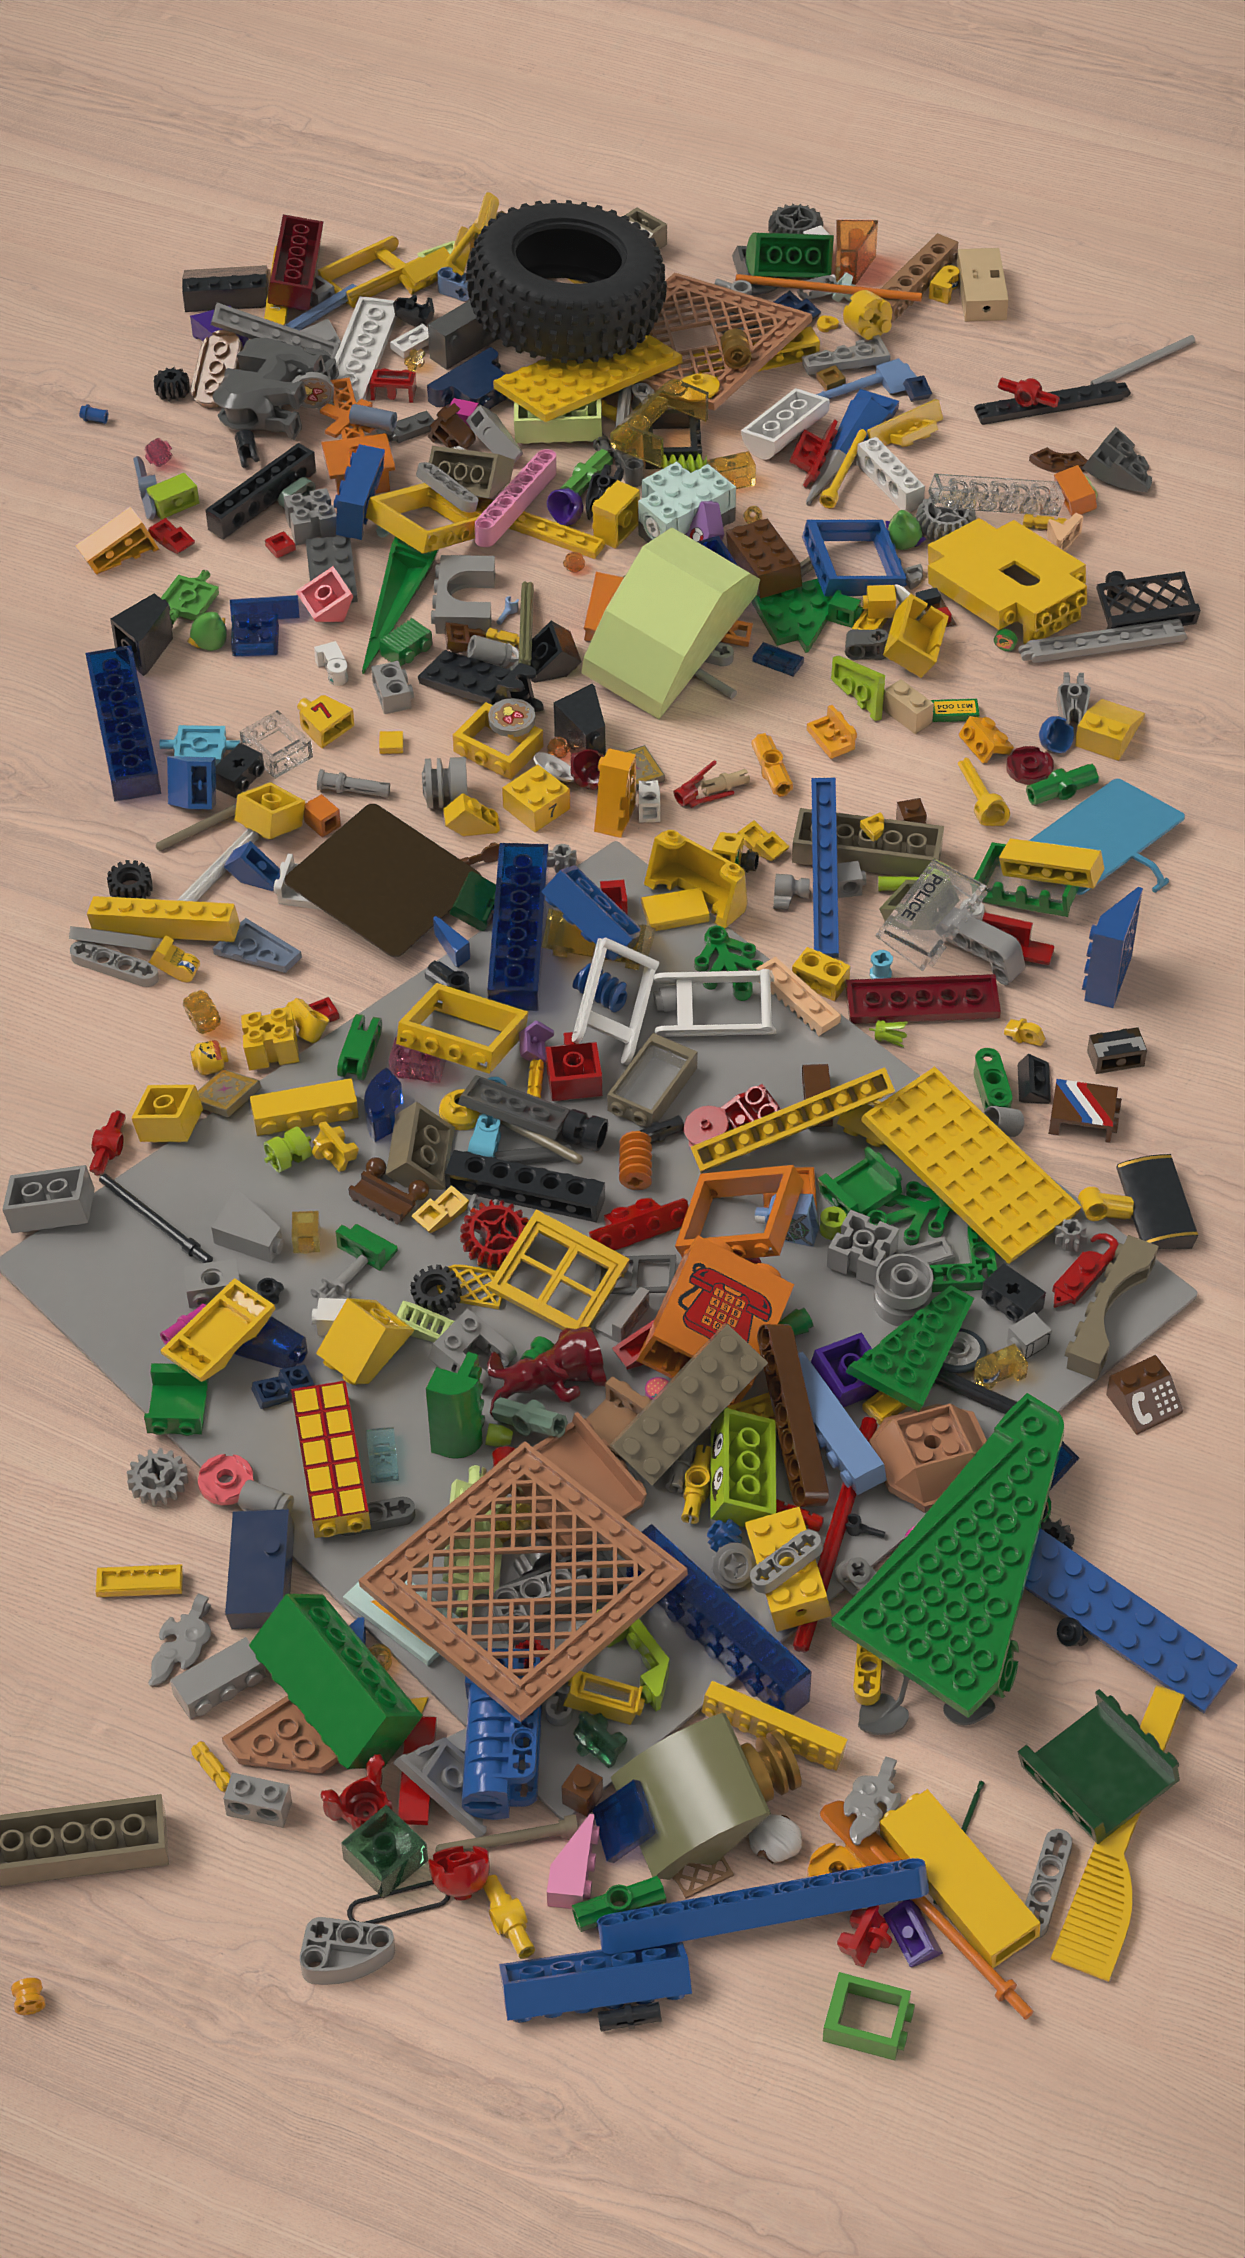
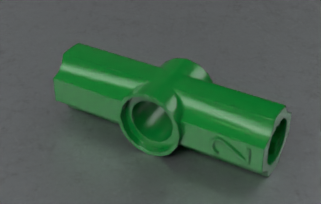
M1093 763L1067 772L1060 768L1053 771L1048 776V779L1026 786V793L1032 805H1037L1057 797L1061 800H1068L1075 795L1077 790L1098 783L1099 776Z
M658 1876L629 1886L613 1885L607 1890L606 1894L572 1905V1912L580 1932L598 1927L597 1920L604 1915L666 1903L667 1899L661 1880ZM617 1901L626 1903L620 1907L613 1905Z

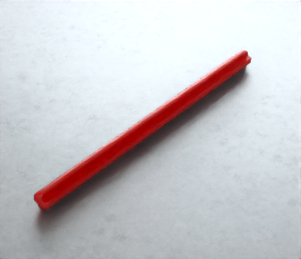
M866 1416L862 1419L859 1430L869 1442L876 1432L878 1424L874 1417ZM844 1482L842 1483L823 1550L817 1564L826 1592L845 1534V1524H848V1515L851 1514L856 1498L853 1488L851 1486L846 1487ZM818 1620L798 1626L793 1642L795 1651L803 1653L809 1651Z

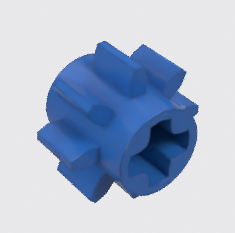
M728 1519L726 1523L718 1520L708 1530L707 1537L710 1539L708 1544L711 1545L710 1548L716 1553L719 1547L728 1543L741 1544L742 1537L740 1534L742 1531L731 1519Z

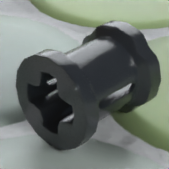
M1113 571L1105 577V582L1126 580L1125 575L1121 571ZM1107 590V596L1112 599L1118 594L1113 590ZM1121 595L1117 601L1123 600L1125 597Z

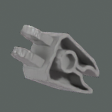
M1064 672L1063 683L1057 690L1056 701L1059 716L1067 719V724L1073 718V721L1077 723V727L1088 709L1091 688L1084 684V673H1078L1076 684L1070 683L1069 672Z

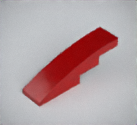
M423 1716L404 1741L403 1755H407L420 1747L435 1742L437 1717ZM401 1772L398 1825H428L431 1797L404 1772Z

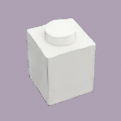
M319 1298L317 1309L313 1308L312 1325L317 1326L318 1336L327 1335L346 1299Z

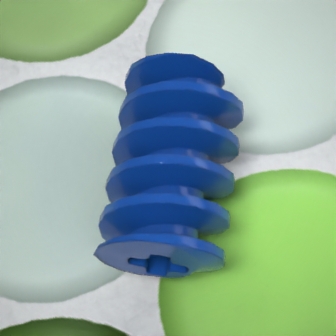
M591 963L580 970L573 980L572 987L584 994ZM602 969L594 1001L602 1004L605 1008H609L611 1012L616 1013L626 1003L627 984L625 982L619 983L617 977L611 978L609 972L603 974Z

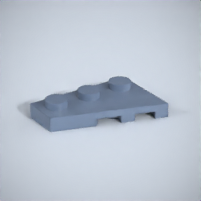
M247 918L240 922L234 942L220 941L213 947L215 955L286 973L302 958L300 950Z

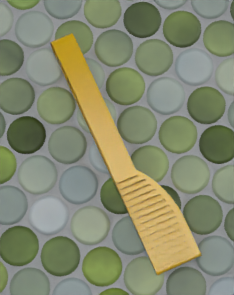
M1156 1685L1140 1729L1145 1734L1151 1733L1158 1741L1160 1748L1165 1751L1185 1695ZM1141 1811L1098 1845L1095 1842L1051 1955V1960L1107 1982L1110 1981L1130 1924L1133 1894L1130 1872L1124 1855Z

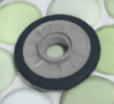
M960 1328L951 1348L959 1347L964 1352L956 1354L949 1350L941 1368L951 1373H967L977 1369L983 1364L987 1356L985 1342L973 1331Z

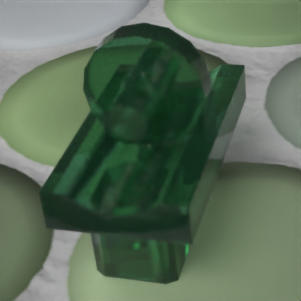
M587 1711L580 1713L578 1717L579 1723L573 1731L575 1739L579 1742L576 1752L581 1757L590 1753L594 1758L597 1757L607 1768L614 1766L618 1754L625 1749L628 1741L621 1732H615L611 1735L607 1731L608 1721L601 1713L593 1716Z

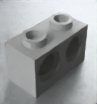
M394 661L371 666L373 686L384 714L411 709V699L414 698L413 688L411 684L407 685L408 677L406 670L401 669L399 662Z
M233 1772L223 1798L227 1816L281 1828L285 1826L292 1804L289 1784Z

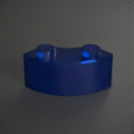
M387 1067L371 1080L364 1096L367 1130L374 1142L393 1133L395 1110L403 1103L402 1084Z

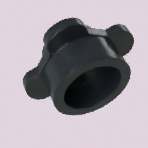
M264 1278L258 1282V1291L256 1293L272 1304H277L279 1302V1294L284 1290V1286L273 1278Z

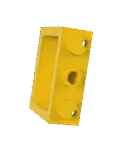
M485 702L453 734V751L511 780L544 747L543 730L534 726L528 733L522 736L514 737V734H508V738L520 743V745L507 756L473 739L485 726L491 729L488 714L493 705Z

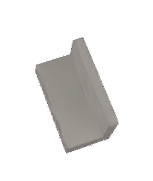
M640 1286L634 1295L619 1294L595 1325V1331L618 1343L626 1339L649 1308V1290Z

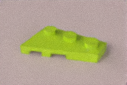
M842 656L833 657L831 680L847 695H852L858 701L857 705L861 709L866 708L871 713L870 717L874 721L882 720L885 675Z

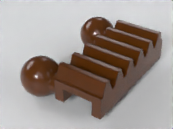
M379 1157L371 1158L366 1163V1172L363 1171L361 1173V1180L355 1186L351 1185L348 1188L349 1196L354 1202L359 1200L363 1207L366 1204L370 1211L376 1209L380 1216L383 1213L387 1220L393 1218L395 1224L398 1225L414 1208L416 1201L423 1200L428 1196L429 1186L423 1180H415L409 1185V1194L380 1180L379 1178L386 1172V1163Z

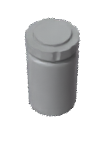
M473 635L468 645L467 656L507 667L512 657V645Z
M247 1480L241 1489L238 1504L252 1511L289 1509L291 1513L294 1496L258 1482Z

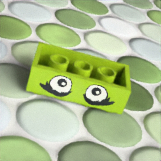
M725 1408L711 1424L710 1519L721 1520L725 1523L728 1519H731L738 1526L746 1527L745 1522L776 1513L775 1420Z

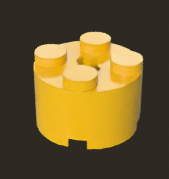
M861 290L852 295L850 298L852 301L848 306H845L843 311L844 323L850 330L867 340H872L873 336H881L883 333L890 331L892 327V308L888 301L868 290Z

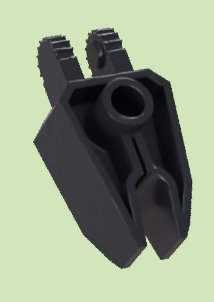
M605 464L601 473L591 476L586 496L588 520L593 516L592 505L595 500L599 499L607 488L611 487L617 480L622 481L624 475L623 468H617L614 477L610 476L611 465Z

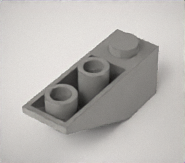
M479 405L466 420L473 432L492 453L514 459L515 462L523 454L497 414L482 405Z

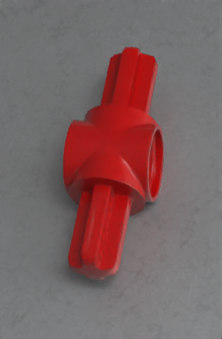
M1003 377L999 380L998 388L1014 394L1017 403L1021 406L1029 407L1032 404L1037 405L1038 402L1054 408L1058 405L1059 397L1042 391V386L1036 379L1028 378L1025 381L1020 380L1019 383Z
M119 1110L112 1112L107 1125L103 1126L100 1130L96 1129L93 1134L91 1148L95 1155L89 1170L96 1176L103 1174L109 1160L114 1159L115 1156H120L122 1152L124 1136L121 1129L126 1120V1115Z

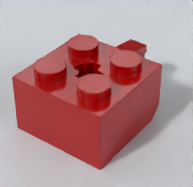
M573 1032L563 1033L564 1045L545 1047L551 1101L603 1096L602 1072L597 1042L576 1044L572 1042Z

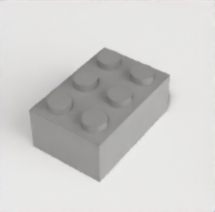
M86 1165L10 1175L2 1210L11 1233L80 1225L89 1221L95 1187Z

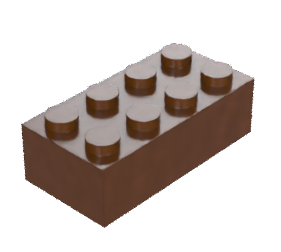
M768 518L726 530L728 554L737 566L760 579L757 591L760 599L802 586L801 563Z

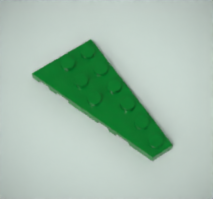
M950 1285L925 1308L917 1311L911 1319L906 1320L884 1337L877 1346L869 1349L858 1361L850 1364L846 1373L919 1412L973 1303L974 1297Z

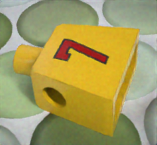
M321 695L312 702L307 698H303L297 705V709L300 711L301 728L322 749L355 726L353 709L326 695Z

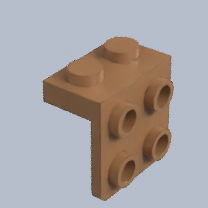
M613 1376L605 1383L606 1399L586 1418L592 1424L595 1433L600 1439L606 1440L609 1446L651 1401L649 1397L642 1396L634 1391L628 1383L619 1381ZM610 1446L611 1452L616 1457L621 1458V1456Z

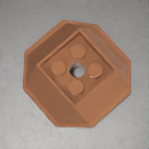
M950 1403L947 1405L933 1404L922 1407L919 1412L912 1410L886 1417L870 1439L869 1444L884 1463L887 1478L884 1482L888 1491L902 1500L914 1504V1507L925 1513L928 1512L968 1462L975 1456L987 1439L974 1412L960 1409Z

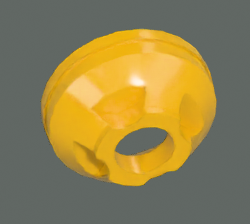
M465 1089L449 1092L440 1102L439 1116L454 1126L455 1130H469L476 1127L480 1114L478 1111L454 1102L462 1095Z

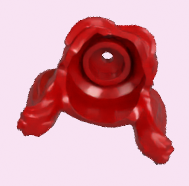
M374 1754L367 1762V1777L361 1778L347 1786L340 1796L332 1789L322 1790L320 1794L323 1801V1810L327 1817L333 1821L344 1819L353 1827V1830L358 1831L362 1835H369L377 1826L385 1824L392 1814V1802L388 1800L386 1792H383L381 1789L383 1782L382 1768L385 1762L380 1754Z

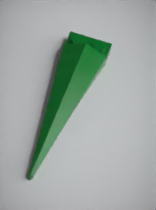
M395 536L389 553L362 674L367 671L379 652L380 639L390 634L431 571L439 549L423 554Z

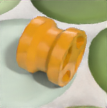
M24 1978L12 1984V1995L16 1998L14 2002L15 2013L31 2015L44 2009L45 1999L40 1994L43 1989L40 1979Z

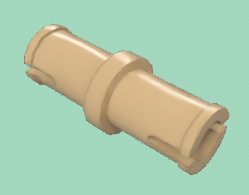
M746 769L730 774L726 772L721 773L719 777L701 781V790L706 788L703 791L705 796L722 790L727 792L732 787L748 784L750 776L744 775L748 773Z

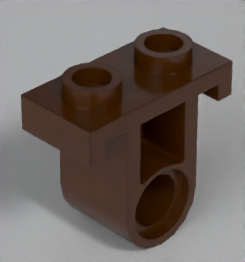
M455 403L448 408L444 406L437 413L436 416L438 418L430 425L431 431L427 437L433 443L439 439L447 448L460 446L466 450L475 443L476 436L473 430L456 414L460 408Z

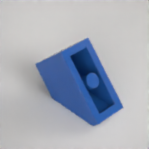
M251 841L234 849L224 865V868L241 883L269 891H274L275 880L280 878V868Z

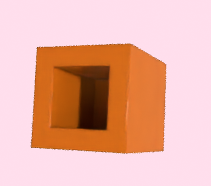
M321 794L305 804L304 822L323 838L341 827L340 810Z

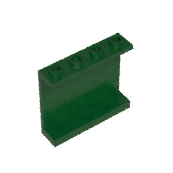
M1100 1689L1095 1692L1098 1705L1038 1751L1034 1752L1027 1744L1017 1751L1021 1767L1097 1845L1180 1781L1177 1759L1170 1752L1165 1753L1151 1733L1145 1734L1140 1729L1138 1721L1131 1714L1126 1715L1121 1710L1117 1700L1111 1695L1107 1697Z

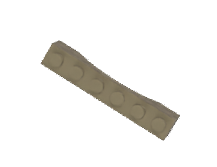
M1128 1235L1124 1244L1119 1243L1114 1256L1116 1258L1115 1263H1109L1105 1272L1106 1280L1104 1283L1100 1282L1096 1289L1095 1297L1097 1298L1095 1302L1090 1301L1087 1306L1085 1322H1079L1075 1331V1341L1068 1343L1065 1351V1356L1068 1357L1067 1369L1095 1380L1098 1379L1107 1361L1110 1346L1104 1325L1106 1313L1113 1302L1124 1292L1147 1281L1156 1263L1159 1246Z

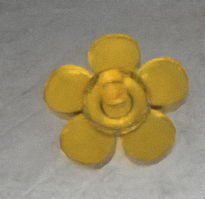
M413 349L409 352L410 357H407L404 361V364L408 366V370L414 372L417 366L422 367L425 361L422 358L425 356V351Z

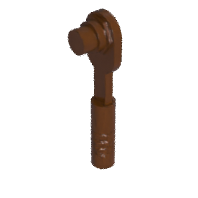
M492 842L480 854L460 860L469 866L481 861L492 863L505 856V848L501 844Z

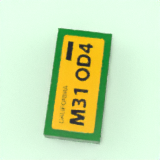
M977 698L931 700L934 703L932 722L967 721L969 716H980Z

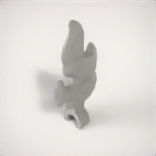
M198 1593L189 1614H182L180 1622H175L174 1618L170 1617L161 1627L159 1632L160 1640H164L169 1635H175L177 1639L173 1642L163 1643L159 1652L153 1657L151 1663L152 1676L148 1682L150 1686L159 1685L167 1680L177 1662H180L181 1669L185 1670L198 1659L202 1645L207 1643L211 1636L209 1625L201 1620L210 1610L211 1604L207 1603L209 1597Z
M885 1757L878 1776L865 1775L858 1777L853 1783L852 1792L845 1799V1816L857 1815V1818L850 1827L851 1841L857 1846L879 1827L883 1812L877 1806V1803H885L887 1812L897 1810L900 1805L901 1794L890 1792L895 1789V1785L890 1782L896 1774L894 1767L897 1760Z

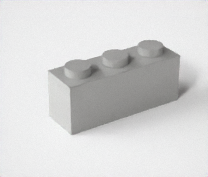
M246 1637L170 1680L173 1695L190 1720L197 1716L205 1715L212 1707L223 1701L231 1700L240 1691L257 1685L266 1677L265 1667L256 1659V1654L249 1647L250 1642Z

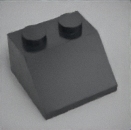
M552 620L532 638L530 666L536 670L537 674L536 678L531 679L534 683L567 677L582 662L571 631Z

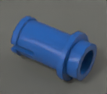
M86 404V406H81L79 416L85 422L91 420L106 424L109 412L108 410L93 408Z

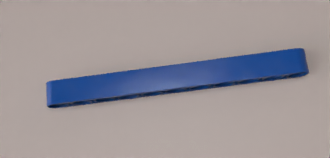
M911 1858L612 1913L600 1917L597 1920L602 1952L618 1954L915 1899L929 1893V1884L925 1861L920 1858Z

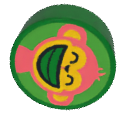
M1001 629L997 631L994 643L1003 651H1012L1018 643V638L1011 630Z

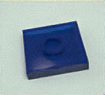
M633 1779L592 1810L596 1826H600L599 1836L607 1862L615 1863L656 1834L641 1781Z

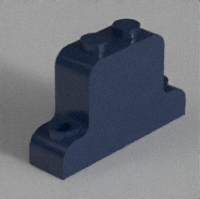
M490 347L427 384L428 402L435 407H444L456 398L476 402L478 406L482 405L490 410L508 399V397L494 389L493 385L494 380L506 374L500 370L501 364L499 363L498 352Z

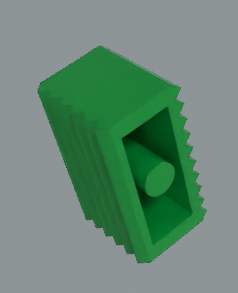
M411 618L404 622L403 625H400V627H397V629H394L393 632L391 631L390 634L384 636L383 639H380V654L388 662L398 661L400 667L405 663H411L421 652H427L433 645L432 631Z

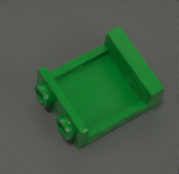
M869 1146L864 1149V1160L836 1178L832 1179L827 1173L818 1178L820 1194L833 1207H839L844 1210L846 1216L850 1210L867 1216L870 1211L880 1208L902 1193V1176L895 1167L891 1168L886 1163L882 1154L879 1152L875 1153Z

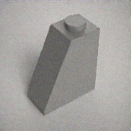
M238 1189L234 1190L211 1227L214 1244L270 1263L276 1254L281 1253L284 1246L281 1227Z

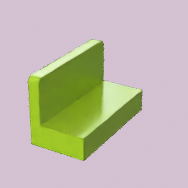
M181 473L146 489L147 494L155 501L157 516L161 520L200 503L197 485L186 473Z

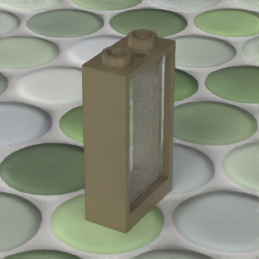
M652 1033L607 1094L608 1111L646 1128L655 1121L659 1122L696 1071L698 1052Z

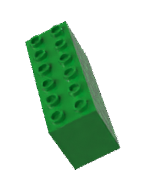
M286 1594L249 1644V1647L256 1654V1659L272 1674L274 1682L284 1689L288 1694L290 1702L300 1709L304 1714L306 1722L316 1729L321 1736L322 1742L332 1749L338 1757L339 1763L347 1769H365L367 1762L374 1754L382 1756L385 1762L384 1768L423 1717L421 1712L323 1594Z

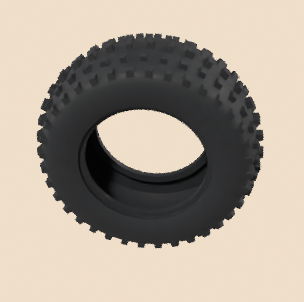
M551 200L550 203L543 204L541 201H536L535 205L531 206L527 203L521 204L519 209L511 207L508 209L507 214L500 212L496 216L497 220L492 218L489 220L488 226L483 227L474 242L471 258L467 261L466 280L468 281V297L471 298L470 305L477 316L476 319L479 324H484L483 329L485 332H492L491 336L494 340L501 339L503 346L507 348L513 346L516 352L520 354L524 351L528 352L532 358L537 356L546 357L545 361L549 362L552 359H561V363H567V360H576L577 364H581L583 360L588 359L592 362H598L601 357L609 360L613 358V354L624 355L627 348L635 349L637 342L642 343L645 340V335L648 336L654 327V323H657L663 308V302L666 300L667 281H665V264H662L663 258L659 247H656L655 239L649 238L650 234L647 230H640L641 226L638 222H629L630 218L628 216L620 217L612 209L610 211L602 210L600 205H596V207L587 206V202L572 204V200H566V203H557L556 200ZM547 278H566L586 283H561L548 280Z

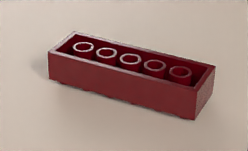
M283 214L267 303L275 306L292 307L297 310H309L324 221Z

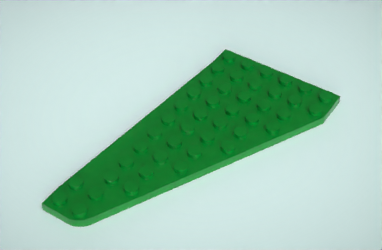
M1026 1393L995 1426L994 1433L872 1579L831 1619L832 1627L967 1718L996 1691L1000 1684L1064 1437V1421L1060 1413Z

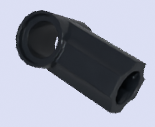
M435 960L428 965L425 971V979L434 985L439 983L471 993L469 976L466 972L454 971L442 962Z

